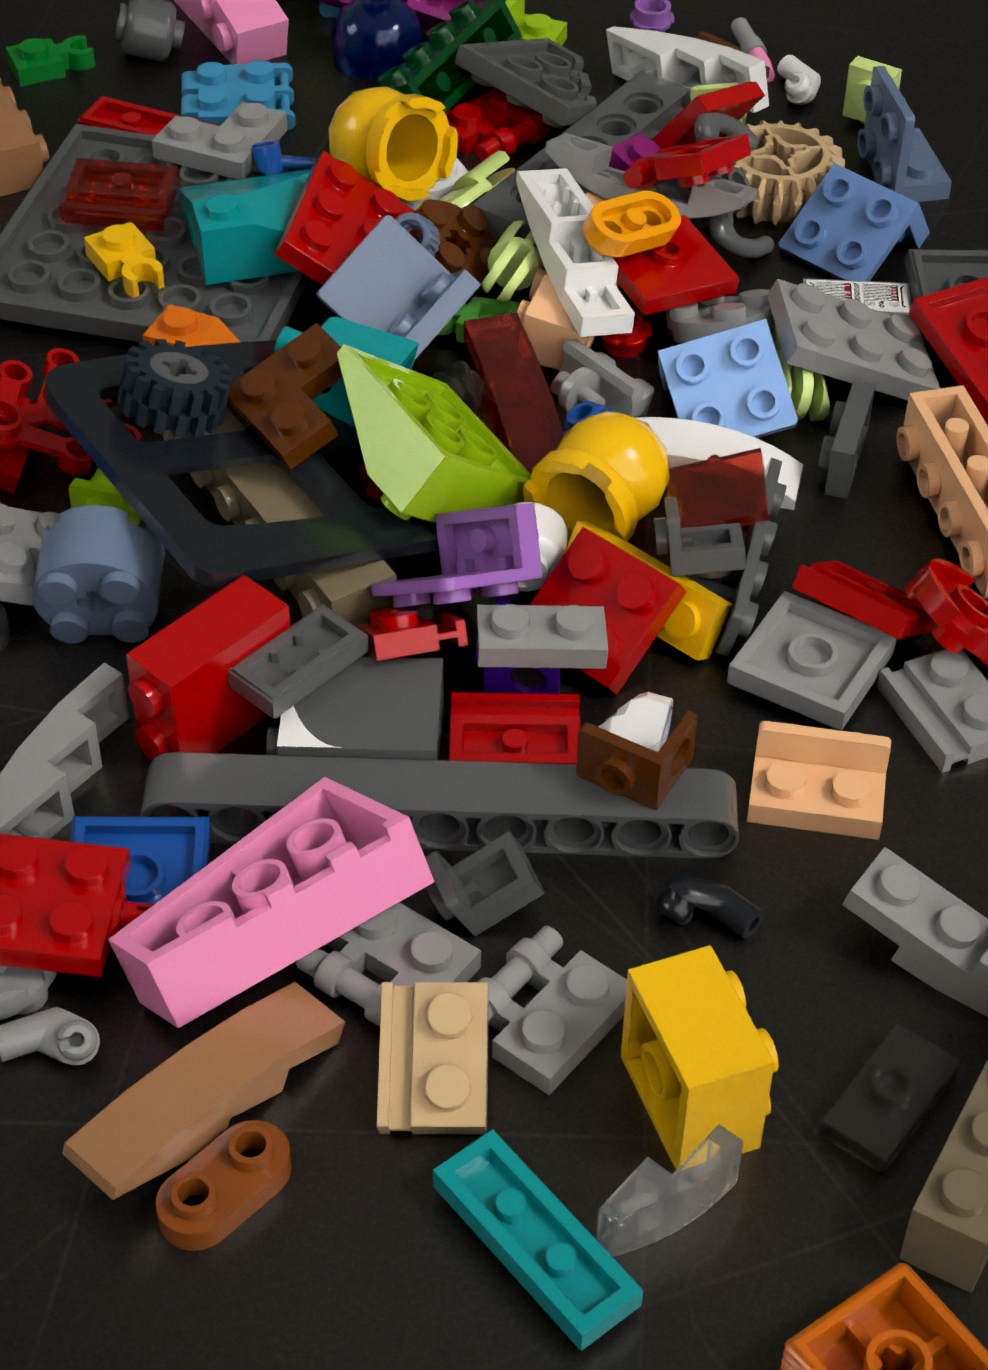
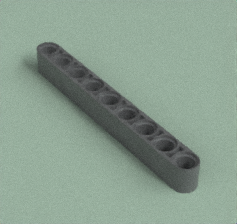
M174 752L157 756L149 764L140 817H210V843L236 844L322 778L326 777L408 816L422 850L478 851L508 831L520 842L525 853L708 859L729 854L737 847L739 842L736 783L729 774L721 770L708 768H686L659 808L654 810L624 796L614 795L601 786L576 775V764Z

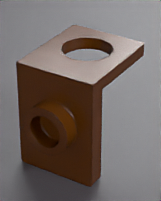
M688 710L658 752L585 722L578 731L576 775L601 786L614 795L624 796L657 810L693 759L698 714Z

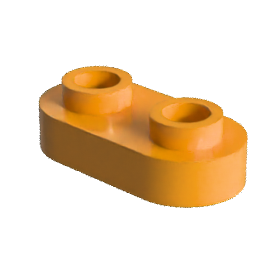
M639 191L596 203L583 224V234L597 253L603 256L624 257L667 244L681 223V215L674 203L667 197L654 191Z

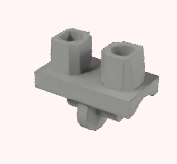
M577 339L565 341L562 349L564 355L563 365L550 387V391L558 396L559 406L568 413L574 406L582 402L593 401L597 404H602L604 407H610L614 412H621L633 418L642 417L647 414L654 395L653 386L641 378L633 379L617 368L615 360L605 353H596Z

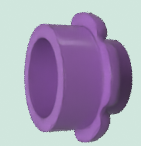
M636 0L634 10L630 13L629 17L636 29L665 32L675 20L674 14L671 12V3L668 0Z

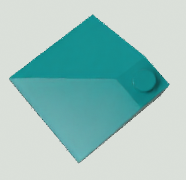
M311 169L178 188V197L206 285L299 271L275 256L274 253Z

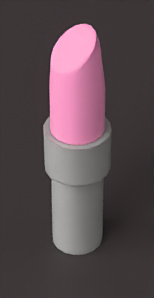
M743 17L735 19L730 28L740 45V51L765 60V65L770 68L767 82H772L775 78V73L765 45L755 35L747 19Z

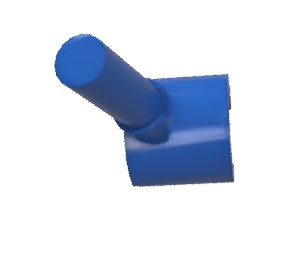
M275 140L258 142L252 146L255 165L266 175L277 174L284 171V169H312L318 159L315 157L292 155L282 156L280 142Z

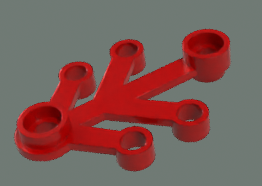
M51 349L47 353L43 366L45 380L47 373L55 367L80 362L78 356L68 349ZM17 360L2 362L0 364V450H10L21 445L57 457L58 466L68 474H86L90 470L93 460L73 436L64 438L38 428L49 425L68 431L47 406L42 396L45 380L37 403L20 408L17 405V400L29 392L33 372L28 365ZM110 399L103 400L109 408L118 405V403H113ZM123 423L136 439L142 441V435L137 428Z

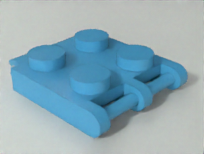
M265 60L223 65L218 62L203 63L198 66L197 71H186L181 75V116L193 117L200 121L221 126L242 102L260 103L267 108L286 112L288 130H291L296 124L295 114L290 110V106L294 102V91L289 87V83L293 79V68L288 63H270Z

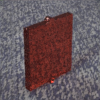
M761 448L722 457L711 455L708 457V460L669 468L670 479L667 484L668 497L677 496L681 528L740 523V526H746L770 520L764 458Z

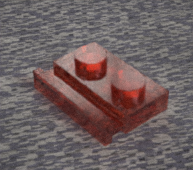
M77 158L65 189V201H61L59 204L62 223L104 227L132 221L139 230L164 232L165 218L170 215L180 185L178 166Z

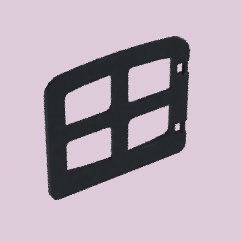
M277 340L201 345L199 347L205 349L204 356L207 357L215 354L221 358L220 365L227 364L230 368L229 375H232L233 383L274 353ZM195 346L185 348L193 350ZM126 355L63 364L47 373L42 395L47 406L185 572L198 583L211 587H227L243 575L256 582L439 550L436 523L413 516L409 520H404L392 513L387 507L375 508L369 506L323 458V455L361 450L356 428L339 419L331 420L338 436L290 470L236 412L229 401H227L226 407L245 427V430L155 442H143L136 439L103 401L110 399L113 403H118V391ZM257 463L274 464L283 469L325 516L261 524L224 526L213 524L198 512L168 476Z

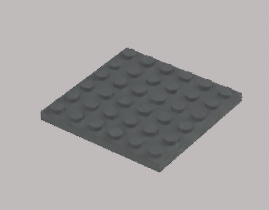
M74 125L0 233V319L32 324L42 328L51 327L86 333L91 336H105L138 343L143 342V334L169 304L218 317L240 342L277 340L282 329L287 326L311 278L301 271L206 285L178 197V188L236 179L153 158L152 140L156 137L154 135L95 126ZM255 166L246 178L264 176L266 174L262 173ZM284 169V171L280 173L300 171L305 169ZM132 221L155 248L156 260L163 267L165 288L158 289L150 281L138 282L140 296L136 298L130 297L124 291L122 277L108 282L87 257L84 237L101 232L109 226Z

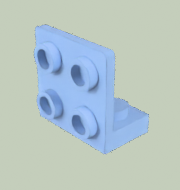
M766 319L658 351V371L664 390H669L678 419L714 424L755 438L787 430L797 425L796 411Z

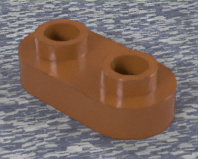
M248 1120L237 1123L224 1131L166 1179L156 1196L159 1227L165 1239L175 1247L189 1251L213 1247L280 1192L288 1182L291 1174L290 1147L285 1134L275 1125L265 1121ZM248 1150L263 1151L261 1154L255 1157H245L241 1155V1153ZM200 1195L206 1198L199 1205L189 1206L183 1204V1201L190 1196Z

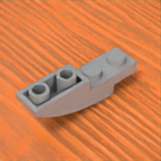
M884 847L850 890L842 905L900 946L891 961L934 989L988 1017V919L891 850Z

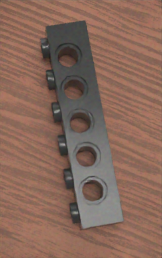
M641 71L562 134H572L609 146H614L639 133H643L648 139L652 140L689 104L691 89ZM546 147L472 204V206L479 209L486 216L489 223L487 231L496 243L514 221H524L514 237L525 239L531 231L516 183L517 171L561 169L545 152ZM578 183L585 195L587 192L593 193Z

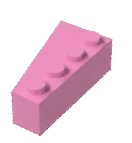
M174 0L231 64H248L255 60L266 61L284 56L287 53L289 19L276 0Z
M324 777L108 940L139 1002L175 1027L180 1028L434 883V879L408 816Z

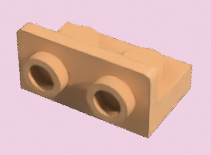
M771 721L760 722L747 822L879 840L883 823L885 782L891 752V739L885 736Z

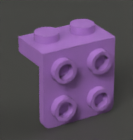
M534 503L435 514L442 575L371 584L372 597L392 595L394 607L431 603V592L433 604L469 601L471 597L478 596L477 587L481 589V597L519 593L517 581L543 578Z

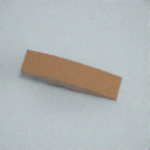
M293 982L239 1011L172 1055L124 1091L64 1143L62 1154L114 1200L193 1158L228 1129L231 1118L283 1092L289 1069L339 1044L345 1021L298 983Z

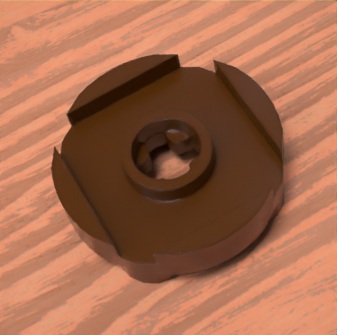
M426 199L414 213H419L433 222L439 230L441 243L434 258L451 274L466 269L481 284L489 273L488 257L496 244L491 234L487 231L489 223L486 216L479 209L471 205H467L462 209L446 201ZM417 229L409 232L421 244L423 240L422 230ZM482 284L470 298L478 297L484 292Z

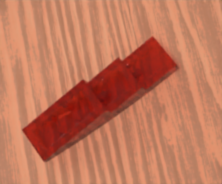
M517 312L464 321V340L479 371V391L494 422V435L531 474L533 468L550 451L557 450L564 437L550 390L533 346Z

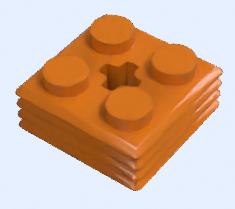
M899 1263L785 1342L784 1357L781 1360L782 1365L780 1366V1370H988V1350L908 1264Z

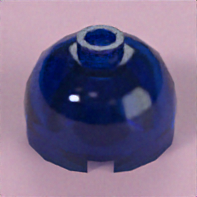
M402 0L351 1L341 9L336 18L331 39L335 66L343 73L362 80H371L370 72H386L397 65L403 64L405 62L402 57L403 54L424 42L419 18L413 8Z

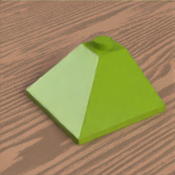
M345 344L341 347L337 356L367 475L383 492L380 499L392 513L404 520H409L413 516L436 523L435 514L508 506L525 502L523 487L530 479L531 474L445 382Z

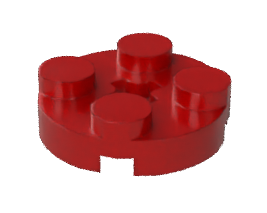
M939 558L933 559L906 585V595L936 622L931 628V633L944 648L953 654H959L966 648L988 666V597L984 600L978 593L969 588L977 579L949 561Z

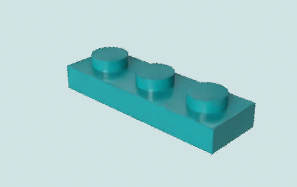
M493 1129L433 1170V1187L580 1351L584 1350L642 1306L643 1289Z

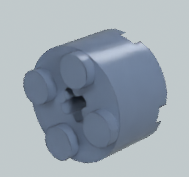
M102 505L74 507L60 513L58 523L50 528L47 524L43 530L32 591V601L38 614L51 625L50 633L58 641L80 643L87 638V635H114L121 641L135 643L144 640L148 636L149 627L154 622L158 612L165 546L147 525L144 530L129 522V512Z

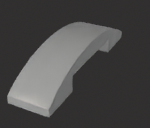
M568 133L547 141L545 152L561 169L567 168L575 181L600 197L608 200L639 191H654L672 201L679 210L680 215H686L687 218L710 217L741 209L755 200L758 190L715 176H709L710 181L707 183L692 186L691 191L662 182L646 190L632 189L627 187L623 180L625 171L609 167L613 146Z

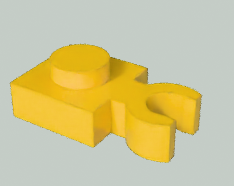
M132 221L125 224L112 225L101 232L84 237L87 257L108 282L122 277L124 291L130 297L136 298L140 296L138 282L150 281L158 289L165 288L163 267L156 260L155 248Z

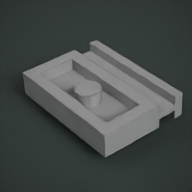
M943 649L904 662L903 669L892 672L887 667L880 670L877 683L878 690L942 773L950 771L953 763L962 760L966 764L988 758V681L963 650L959 654H953L947 649Z

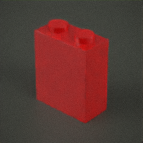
M243 575L126 654L130 679L128 694L134 706L137 726L135 739L147 758L153 761L157 756L174 752L216 754L268 716L229 687L227 671L290 628L289 605L246 575Z

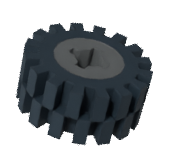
M156 339L154 346L147 340L139 342L138 348L132 346L125 357L117 399L118 406L123 407V413L127 418L137 416L135 424L143 428L152 424L155 426L153 432L164 435L165 429L172 430L174 437L185 438L186 431H189L194 438L202 437L204 431L211 434L217 430L218 425L221 426L232 385V375H229L230 368L227 364L220 365L221 358L215 354L206 357L204 356V348L195 346L193 350L185 348L186 342L175 340L174 346H169L165 339Z

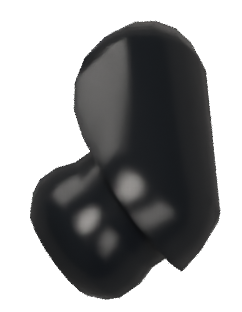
M678 875L664 884L668 889L657 901L658 910L680 925L688 923L692 918L693 912L698 907L744 939L751 937L762 923L765 913L759 906L723 882Z

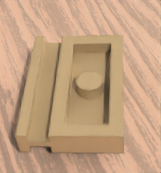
M382 982L377 1129L379 1134H390V1131H412V1134L487 1133L488 982H415V986H394L393 982Z

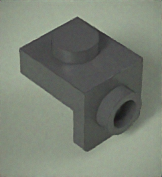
M677 496L664 497L666 517L654 518L657 555L669 554L672 576L696 574L702 578L715 579L725 577L733 570L746 569L745 545L740 523L681 528Z
M510 831L452 867L436 850L425 857L434 879V883L427 886L426 890L434 906L446 921L456 916L474 936L479 935L545 894L520 842Z

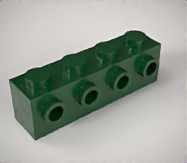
M466 0L449 11L450 20L436 25L426 33L427 42L420 43L403 54L402 57L405 61L403 64L397 65L383 73L378 78L381 84L379 87L387 86L404 95L418 94L442 103L446 107L443 109L444 113H446L476 84L470 78L471 72L454 63L459 45L520 40L523 35L504 0H486L478 4L474 0Z

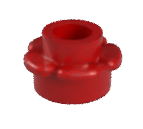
M633 310L635 317L632 333L601 335L603 346L608 353L617 357L629 358L637 356L645 350L646 338L652 335V326L649 321H642V316L639 312Z

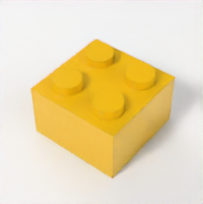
M711 945L628 969L620 1057L677 1173H685L759 1149L765 1117L771 1113L769 1093L773 1073L778 1071L779 1062L770 1034L764 1028L756 1029L746 1010L745 993L736 973L732 970L725 972Z

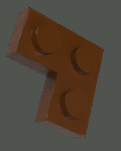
M315 323L233 382L228 397L230 405L290 470L338 436L332 421L312 401L313 398L343 377L337 356L341 347L318 323Z

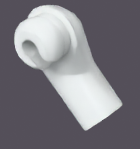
M794 55L783 57L778 64L777 71L786 80L784 86L787 99L795 105L810 103L814 100L820 87V75Z

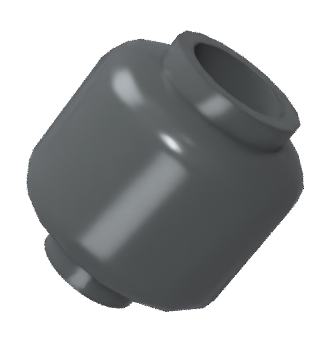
M129 0L128 4L120 3L114 40L121 42L122 51L129 56L164 61L169 57L171 48L180 50L185 22L176 20V8L170 1Z

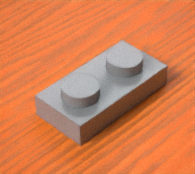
M477 604L476 639L478 667L606 669L609 649L604 606Z

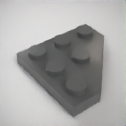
M549 38L459 45L454 63L471 72L470 78L473 81L484 86L500 89L506 93L505 98L507 101L520 107L534 109L542 114V121L552 127L568 129L570 125L575 124L597 106L595 97L589 96L592 86L588 74L582 72L584 67L583 58Z

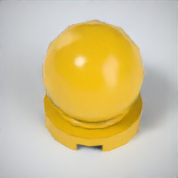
M387 86L354 91L337 107L328 128L330 154L333 157L347 162L357 173L380 188L389 190L398 198L409 202L428 198L430 195L427 191L434 187L439 178L447 180L450 176L457 157L458 133L455 127L449 126L447 116L443 111L446 107L442 103L418 94L404 95Z
M606 411L589 416L576 423L565 433L557 450L550 451L535 465L530 479L523 487L524 501L540 503L555 510L563 518L567 526L568 542L576 522L591 520L627 542L633 536L637 522L653 511L660 503L670 479L667 450L649 424L621 412Z

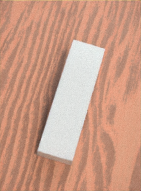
M614 26L606 29L612 74L626 81L631 80L641 71L688 89L697 85L732 82L742 84L756 81L765 96L749 111L755 113L769 107L765 60L727 46L687 36Z
M567 168L517 171L516 183L543 265L561 305L580 337L632 333L635 313L616 286L619 266L613 257L597 253L586 240L583 234V224L593 205Z

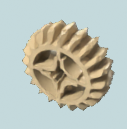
M761 120L758 126L747 123L745 125L759 138V145L756 150L751 152L750 156L734 162L733 166L744 172L750 187L758 190L755 200L737 212L736 217L743 218L749 216L753 218L754 224L768 221L774 227L778 222H787L791 225L832 165L835 163L845 167V159L842 158V148L833 145L832 137L820 136L819 129H804L799 122L795 125H788L780 120L778 124H768L766 121Z

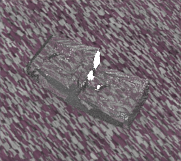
M718 1124L673 1174L647 1157L599 1208L597 1241L614 1257L653 1244L680 1230L701 1216L737 1183L744 1141Z

